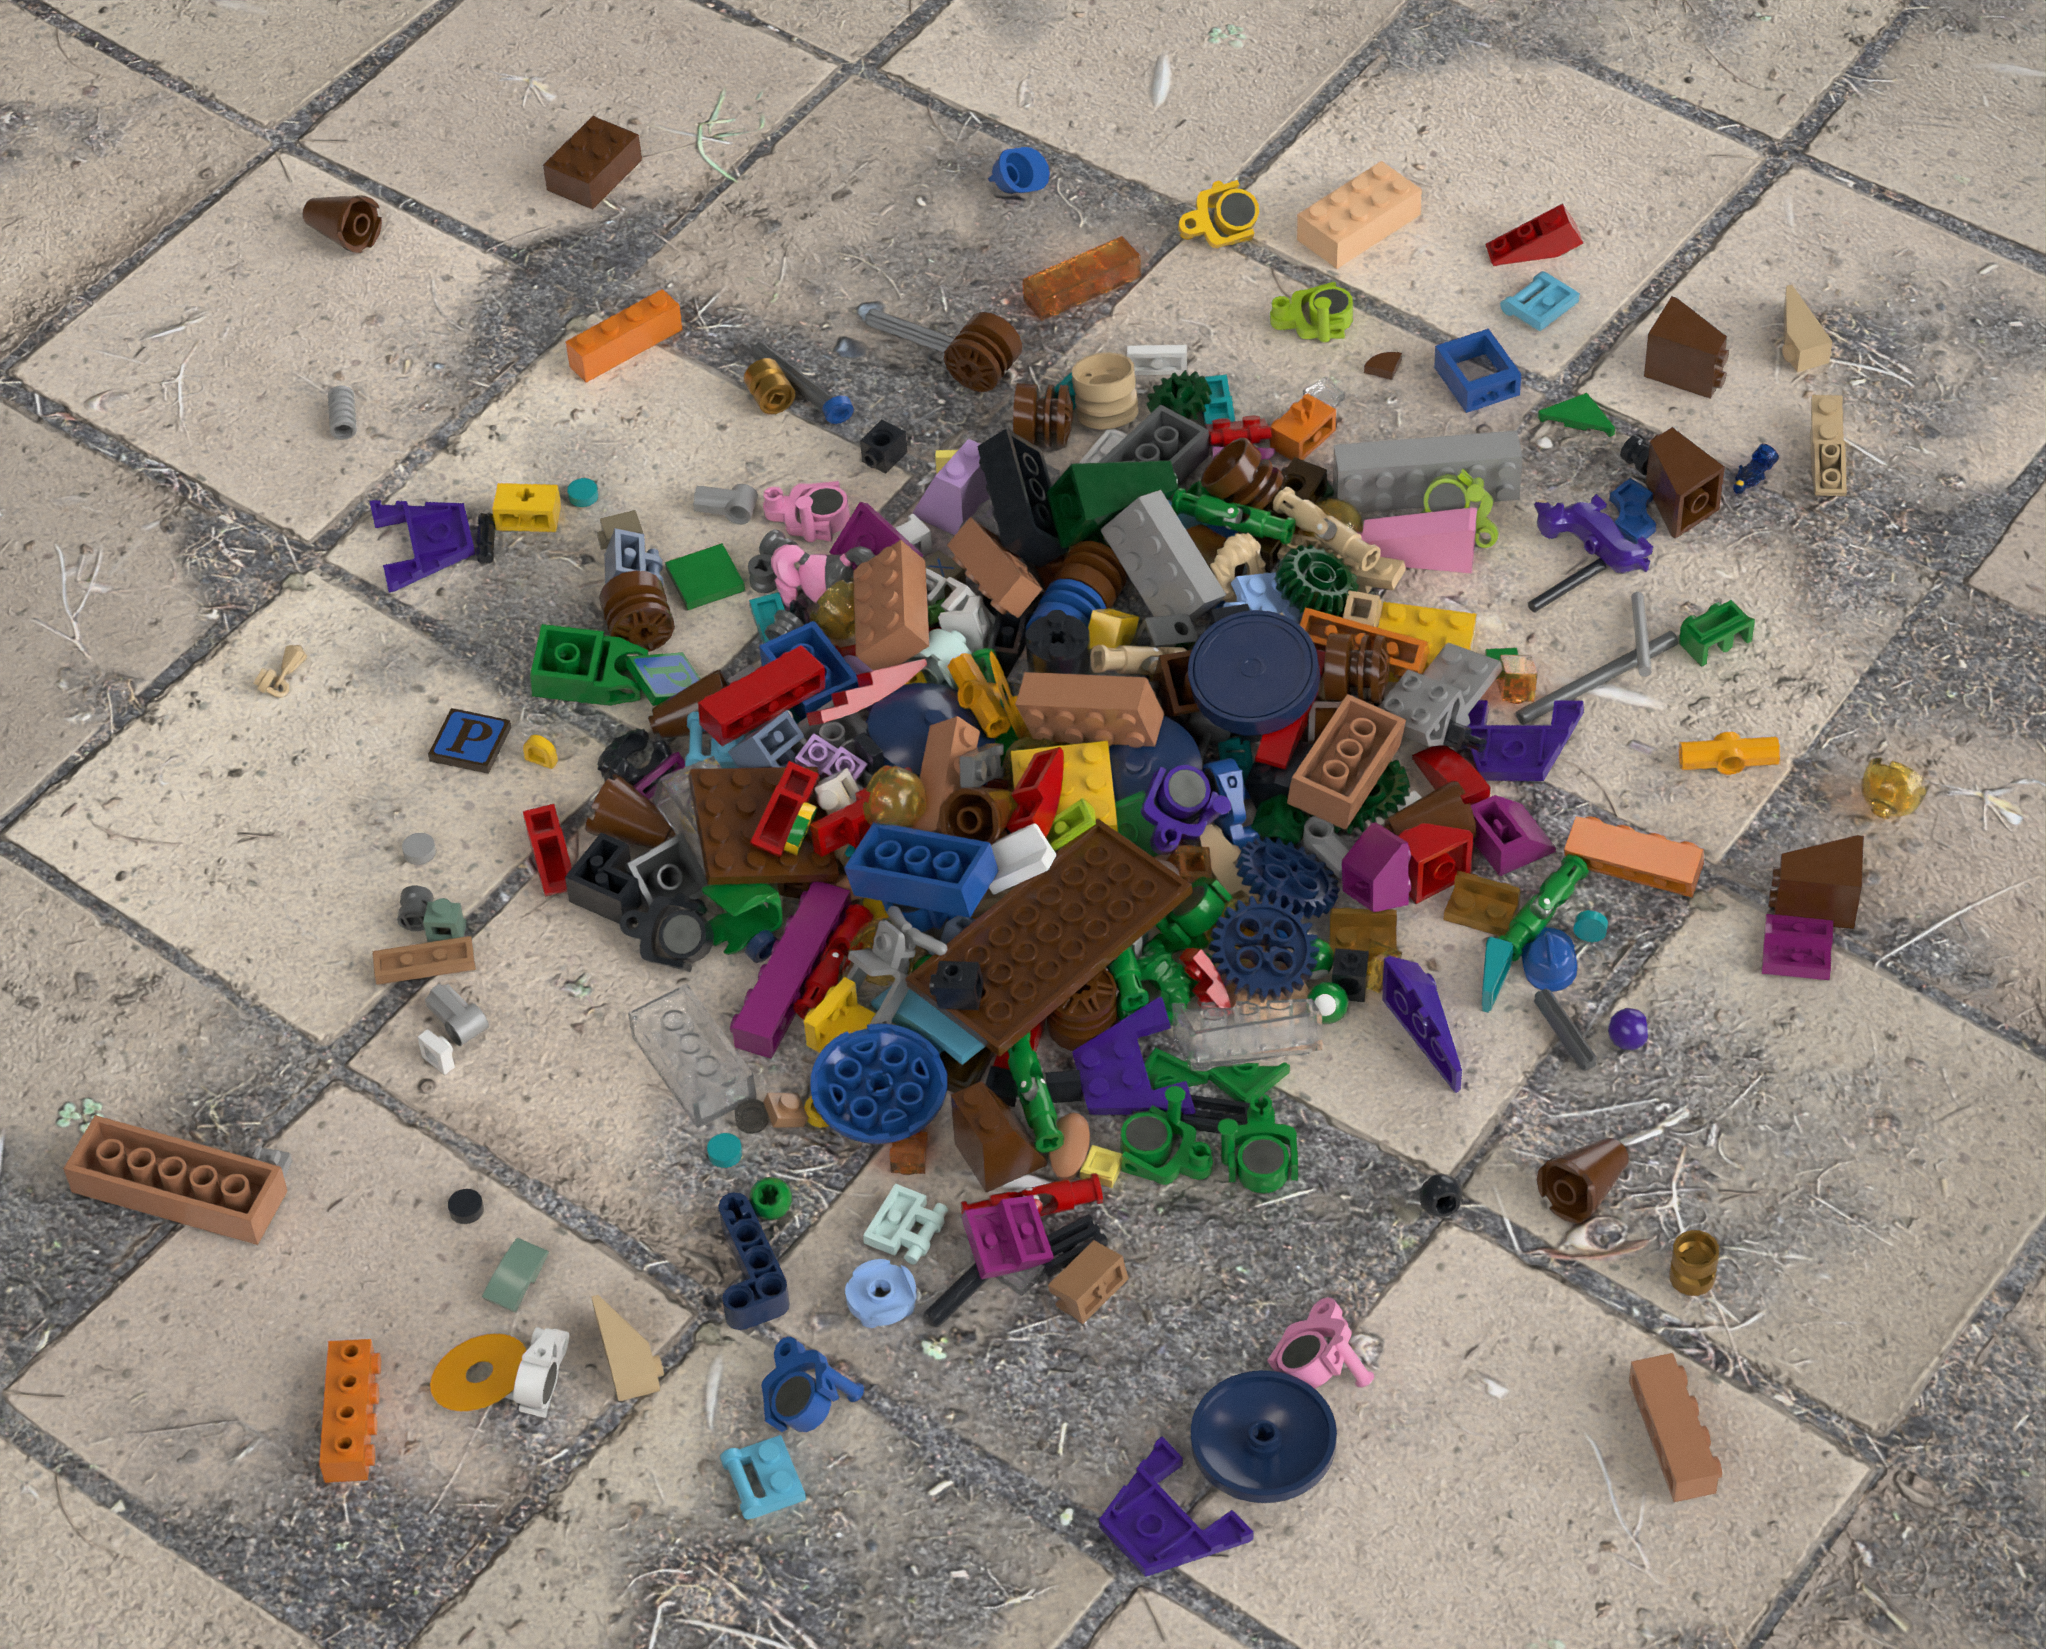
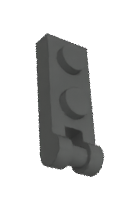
M985 744L960 756L961 788L979 787L993 779L1004 777V767L1001 766L1000 755L1004 754L1003 744Z

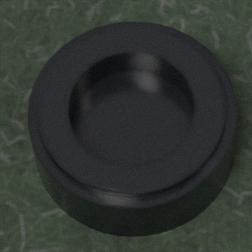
M458 1190L448 1200L450 1216L457 1223H473L484 1212L482 1197L475 1190Z

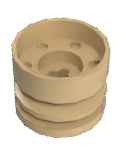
M1111 352L1096 353L1084 357L1073 366L1072 381L1076 394V414L1081 424L1100 430L1114 429L1124 426L1135 419L1138 415L1139 406L1137 390L1135 389L1134 363L1129 357Z

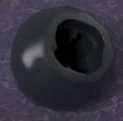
M1443 1173L1430 1176L1424 1180L1419 1189L1421 1206L1431 1216L1439 1218L1455 1213L1463 1201L1460 1183L1451 1175Z

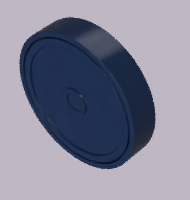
M1243 611L1220 619L1200 636L1189 658L1188 676L1197 707L1214 725L1236 734L1262 735L1289 726L1308 710L1319 688L1320 669L1318 657L1309 634L1294 620L1271 611Z

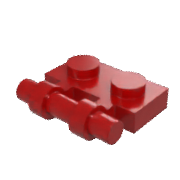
M1257 415L1245 416L1242 418V421L1230 422V419L1221 418L1213 420L1212 424H1205V429L1209 430V444L1211 445L1222 444L1225 447L1239 438H1247L1254 444L1260 443V440L1272 438L1271 427L1268 426L1265 418L1260 419V416Z

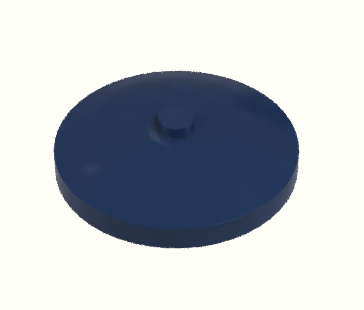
M934 683L906 684L879 702L874 703L870 710L866 727V734L883 751L884 767L893 774L909 767L912 769L913 783L919 784L930 725L958 716L980 731L977 748L985 744L995 743V738L986 736L972 710L960 706L958 690Z
M1165 716L1162 720L1155 747L1142 746L1134 748L1129 745L1113 744L1109 746L1115 802L1143 790L1147 793L1152 775L1160 767L1166 769L1164 776L1173 768L1181 765L1194 766L1200 771L1203 769L1201 755L1192 736L1180 724ZM1155 795V797H1154V804H1155V806H1156L1161 812H1163L1165 815L1169 816L1168 814H1166V813L1161 809V807H1160L1159 804H1158L1157 797H1156V795Z
M1266 1370L1249 1371L1221 1381L1204 1395L1195 1409L1192 1418L1191 1450L1199 1470L1220 1491L1248 1502L1276 1503L1302 1495L1318 1484L1325 1476L1336 1452V1422L1326 1400L1305 1381L1282 1372Z

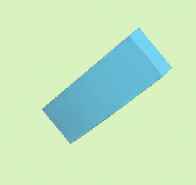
M892 985L871 1001V1005L876 1010H879ZM911 989L908 990L892 1019V1023L897 1026L908 1028L926 1038L937 1049L939 1054L945 1050L961 1064H964L985 1047V1045Z

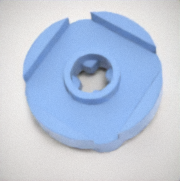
M875 1259L859 1265L852 1272L853 1277L849 1280V1283L847 1282L845 1287L846 1302L850 1312L861 1321L863 1326L875 1328L877 1326L894 1324L914 1312V1303L917 1297L916 1284L908 1268L901 1264V1268L897 1265H892L890 1260ZM882 1288L883 1291L890 1290V1293L884 1297L874 1296L876 1294L875 1289Z

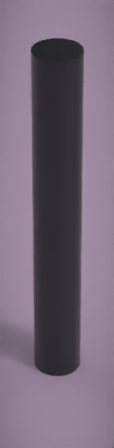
M1601 558L1595 560L1528 602L1529 609L1534 613L1600 573L1606 569L1604 560Z

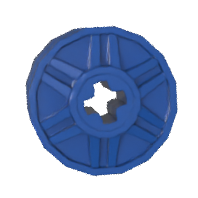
M1058 579L1051 582L1026 625V631L1033 622L1047 616L1052 610H1062L1066 615L1073 616L1082 621L1088 628L1092 611L1106 609L1102 598L1084 583L1072 579Z

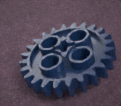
M1265 837L1263 842L1255 838L1253 843L1247 842L1237 858L1238 861L1235 865L1239 869L1237 876L1243 878L1242 885L1251 886L1250 894L1260 895L1259 902L1262 901L1264 895H1267L1272 905H1274L1277 898H1281L1282 908L1285 909L1292 903V913L1294 915L1303 912L1307 919H1311L1312 915L1318 918L1323 913L1327 915L1339 897L1340 888L1337 887L1339 881L1331 878L1334 872L1324 869L1325 862L1315 861V854H1305L1304 847L1295 849L1292 842L1284 845L1279 838L1276 839L1275 843L1268 837Z
M1267 895L1263 896L1260 904H1257L1255 898L1250 896L1247 906L1241 900H1238L1235 910L1227 907L1224 912L1225 918L1219 917L1217 919L1216 926L1218 928H1213L1210 935L1215 940L1211 941L1209 945V950L1216 953L1212 955L1210 960L1215 964L1220 963L1217 967L1219 975H1227L1224 986H1228L1233 982L1237 985L1234 994L1237 995L1244 989L1247 991V1000L1249 1001L1254 993L1259 994L1261 1003H1264L1268 994H1271L1272 999L1278 1002L1281 992L1287 998H1290L1293 988L1301 991L1304 986L1303 980H1310L1313 974L1310 970H1314L1318 963L1313 957H1316L1319 952V948L1311 945L1316 942L1318 936L1307 934L1313 924H1302L1301 920L1304 913L1300 912L1293 915L1291 913L1293 909L1292 903L1284 909L1281 907V898H1277L1274 905L1269 904ZM1246 927L1251 929L1255 936H1245L1240 931V928ZM1282 930L1287 934L1288 938H1278L1273 931ZM1248 959L1253 962L1255 967L1246 968L1240 963V960ZM1281 961L1285 963L1288 970L1282 971L1277 969L1273 962Z

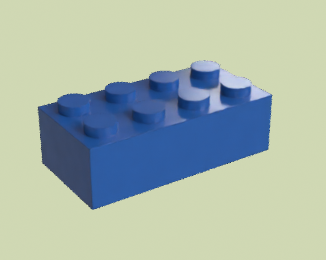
M873 822L844 867L854 896L969 918L999 872L989 842Z

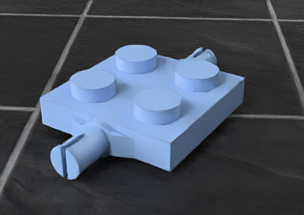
M1276 572L1237 576L1231 582L1237 596V602H1226L1224 604V607L1248 604L1250 611L1263 610L1282 613L1295 622L1300 621L1304 613L1300 614L1299 609L1296 607H1289V600L1281 598L1282 592L1276 589L1277 582L1274 580Z

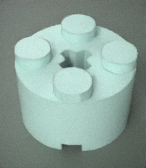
M934 629L929 632V647L911 657L905 663L926 659L927 665L921 671L927 683L940 684L958 690L959 688L947 666L952 658H956L962 653H972L966 646L965 637L960 632L953 630L950 633L942 629Z

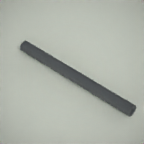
M1669 631L1649 642L1650 659L1678 645V638L1674 632ZM1636 649L1516 711L1518 721L1525 725L1552 711L1554 700L1571 701L1638 666Z

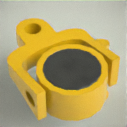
M1219 180L1215 181L1210 189L1198 193L1195 202L1196 210L1181 216L1178 223L1179 235L1183 239L1190 240L1204 234L1206 241L1213 248L1251 241L1255 234L1253 227L1259 215V204L1250 192L1238 189V180L1226 184ZM1208 208H1215L1213 213L1214 222L1221 232L1229 235L1228 237H1221L1216 232L1210 220ZM1186 225L1191 226L1193 229L1187 228Z

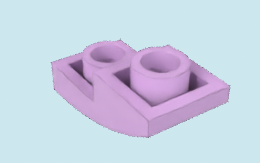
M814 733L795 757V763L802 767H818L819 777L822 779L848 768L856 782L867 767L866 762L841 746L837 749Z

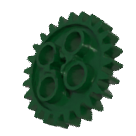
M1391 760L1362 804V807L1348 826V834H1351L1355 827H1359L1360 831L1364 832L1366 828L1365 821L1369 820L1371 823H1377V817L1385 820L1388 818V811L1395 814L1398 812L1397 805H1406L1404 797L1410 796L1408 790L1410 783L1405 767L1400 766L1399 760ZM1333 824L1335 833H1339L1343 829Z

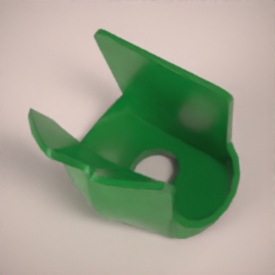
M767 883L719 884L705 886L702 889V892L727 912L719 914L708 921L714 932L713 945L717 946L724 941H728V945L723 951L726 955L740 952L759 932L763 930L773 932L782 927V907L779 893Z

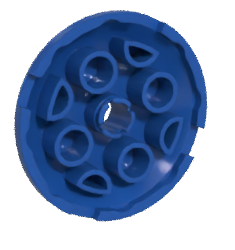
M869 1024L867 1029L858 1030L850 1034L846 1031L825 1046L818 1055L812 1069L810 1079L811 1095L814 1106L821 1118L842 1136L868 1144L894 1143L917 1134L937 1116L947 1094V1072L937 1049L917 1032L892 1024ZM877 1087H883V1088H884V1089H881V1090H876L875 1092L873 1091V1089H875V1088H877Z

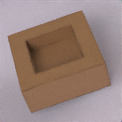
M767 1093L763 1103L773 1128L805 1126L808 1116L798 1093Z

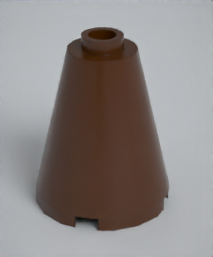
M363 195L311 198L303 208V220L308 226L350 252L362 253L364 252L362 250L366 247L371 248L378 239L382 227V217H379L377 208H379L378 203L372 198Z
M719 669L709 673L652 708L653 715L648 716L653 733H659L662 738L690 736V729L687 727L688 715L692 712H699L698 702L728 686L722 671Z
M616 774L612 775L613 780L608 778L598 792L591 807L595 810L594 819L592 820L587 817L585 830L589 834L598 836L600 833H604L622 842L651 849L680 833V830L676 829L677 822Z
M1457 781L1446 783L1386 818L1385 826H1383L1397 836L1404 830L1412 829L1422 823L1470 830L1473 838L1476 837L1477 833L1470 803H1463L1460 795L1466 793Z
M959 788L953 791L940 807L939 822L942 833L989 842L992 846L1007 828L1006 825L1018 804L1011 796L1012 792L1006 789Z
M1605 1138L1548 1160L1538 1170L1536 1179L1541 1197L1547 1196L1552 1203L1549 1209L1565 1221L1580 1223L1590 1218L1628 1165L1629 1155L1627 1149L1620 1141L1614 1138Z

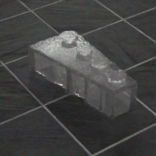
M1313 999L1268 1000L1266 1006H1259L1249 1001H1236V1005L1229 1008H1216L1215 1002H1202L1200 1009H1185V1003L1172 1004L1174 1041L1191 1071H1208L1213 1067L1225 1065L1240 1066L1246 1062L1257 1060L1272 1061L1278 1057L1288 1055L1304 1056L1314 1051L1323 1050L1322 1014Z

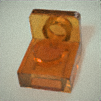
M918 1132L907 1139L892 1143L889 1153L891 1173L903 1175L926 1173L928 1132Z

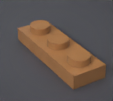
M471 936L372 951L377 985L476 970Z

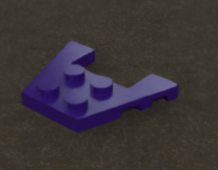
M381 500L370 501L375 528L407 523L415 557L414 559L383 565L389 593L395 592L475 554L464 503L425 502V506H409L407 501H396L395 505H382Z
M1479 700L1468 713L1470 724L1467 726L1472 729L1471 735L1486 739L1487 745H1483L1486 746L1483 752L1470 748L1476 770L1485 781H1544L1584 714V702L1554 700L1551 725H1487L1489 713L1488 700Z
M1162 997L1156 998L1072 1052L1076 1069L1080 1070L1081 1087L1090 1115H1133V1111H1149L1152 1105L1166 1112L1168 1100L1165 1097V1091L1171 1086L1181 1087L1185 1091V1098L1182 1100L1181 1105L1182 1113H1196L1187 1081L1156 1090L1151 1089L1138 1038L1171 1029Z
M1163 1436L1155 1442L1150 1455L1146 1460L1143 1459L1136 1468V1474L1127 1486L1124 1485L1099 1518V1528L1145 1577L1249 1543L1254 1539L1252 1529L1233 1510L1226 1513L1206 1529L1201 1530L1161 1488L1158 1483L1183 1466V1457Z

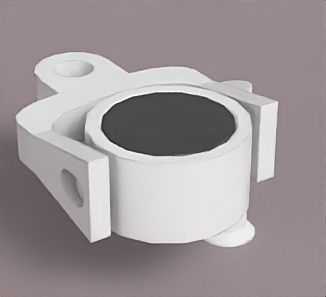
M539 1327L535 1328L531 1339V1346L522 1356L514 1390L504 1397L520 1404V1412L544 1418L547 1417L550 1400L558 1379L559 1365L568 1347L569 1332L559 1329L552 1330L546 1328L544 1330Z

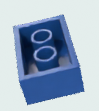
M815 621L759 645L761 666L772 662L800 645L825 666V689L793 707L801 721L807 717L806 713L817 711L832 700L831 694L859 687L856 673Z

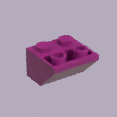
M1494 795L1471 805L1477 832L1476 837L1473 838L1474 844L1499 876L1556 852L1555 845L1521 803Z
M1371 823L1342 859V891L1372 912L1409 905L1411 881L1408 876V862L1411 859V852L1408 843L1380 824Z

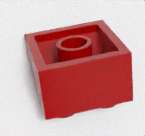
M1422 823L1412 829H1406L1398 835V837L1408 843L1411 852V859L1408 862V876L1411 881L1409 897L1415 904L1455 885L1457 871L1471 874L1473 834L1470 830Z

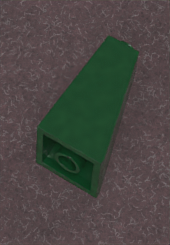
M1171 461L1071 464L1047 491L1061 548H1068L1100 533L1106 524L1138 497L1161 490L1168 500L1178 489V478L1173 471Z

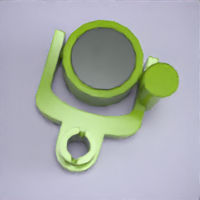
M1335 281L1295 291L1292 294L1291 304L1289 298L1285 296H1278L1272 300V310L1270 311L1271 326L1277 330L1296 329L1297 334L1302 339L1318 338L1321 342H1329L1330 338L1345 339L1344 330L1349 328L1353 322V298L1347 290L1337 287ZM1306 302H1309L1311 325L1306 321L1302 312V307Z
M1462 468L1457 476L1445 474L1436 477L1430 482L1424 496L1425 508L1420 513L1469 508L1471 501H1481L1477 510L1475 543L1481 548H1489L1498 539V528L1487 517L1493 506V498L1483 489L1484 480L1477 477L1473 479ZM1486 532L1490 534L1491 538L1484 539L1480 533Z

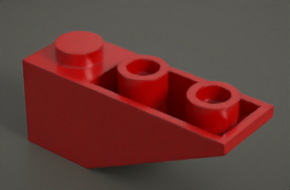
M1562 203L1485 245L1492 265L1497 266L1559 257L1584 243L1576 222Z

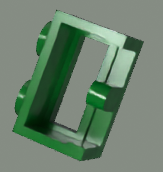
M1732 600L1724 604L1716 602L1709 607L1706 613L1698 617L1691 615L1682 622L1679 644L1702 667L1707 664L1710 646L1717 643V646L1723 652H1728L1733 646L1734 634L1739 633L1746 643L1751 642L1755 619L1748 617Z

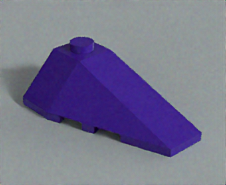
M1393 956L1384 958L1383 1002L1454 1093L1461 1091L1462 1068L1434 978L1431 974L1425 973L1416 962Z

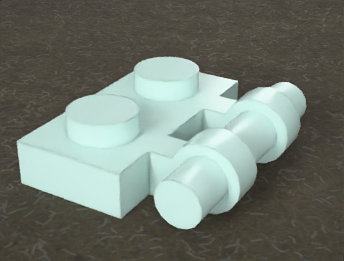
M895 1183L863 1235L864 1244L894 1256L901 1245L907 1247L908 1251L904 1259L908 1263L915 1265L919 1258L925 1256L930 1249V1240L933 1235L940 1232L944 1226V1217L948 1212V1208L944 1204L937 1203L932 1211L924 1208L927 1204L926 1195ZM915 1222L923 1224L918 1234L910 1231Z

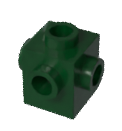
M1283 793L1261 802L1251 828L1262 838L1268 837L1273 843L1279 838L1284 845H1288L1289 842H1292L1293 845L1298 844L1303 838L1304 825L1309 817L1300 809L1287 804L1288 798Z

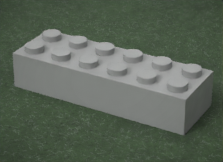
M1516 430L1334 445L1333 489L1337 514L1424 507V496L1430 482L1436 477L1445 474L1457 476L1462 468L1473 479L1480 477L1484 480L1483 489L1492 496L1493 502L1520 500L1523 456L1518 432Z

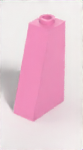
M1477 508L1364 520L1363 532L1357 533L1361 535L1363 541L1369 545L1375 544L1381 549L1380 557L1404 560L1405 568L1472 573Z

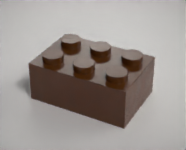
M592 116L543 164L547 191L593 210L642 161L639 134Z

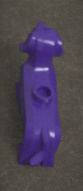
M1597 494L1591 498L1590 503L1577 502L1565 508L1562 502L1557 503L1555 506L1544 500L1535 502L1534 507L1538 513L1537 527L1544 537L1554 539L1559 533L1571 532L1583 542L1584 548L1589 554H1596L1617 573L1623 574L1639 569L1644 572L1649 570L1650 560L1645 557L1652 554L1654 546L1643 536L1638 538L1637 544L1626 540L1610 516L1600 512V510L1606 508L1607 504Z

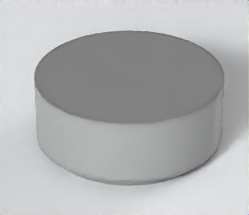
M414 833L408 836L402 844L405 859L414 865L426 864L436 854L434 839L426 833Z

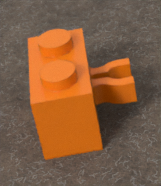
M1308 393L1305 394L1300 401L1294 402L1280 419L1277 418L1271 424L1272 438L1270 439V448H1275L1276 452L1290 460H1293L1294 457L1304 460L1336 431V409Z

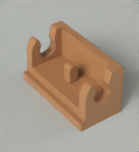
M1093 1240L1048 1284L1049 1292L1061 1298L1055 1305L1068 1315L1076 1318L1079 1323L1084 1324L1129 1278L1123 1256Z

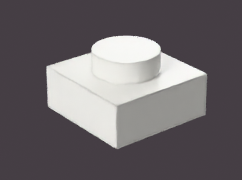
M428 1029L418 1036L421 1054L426 1061L444 1075L455 1067L452 1057L453 1048L443 1036L437 1037Z

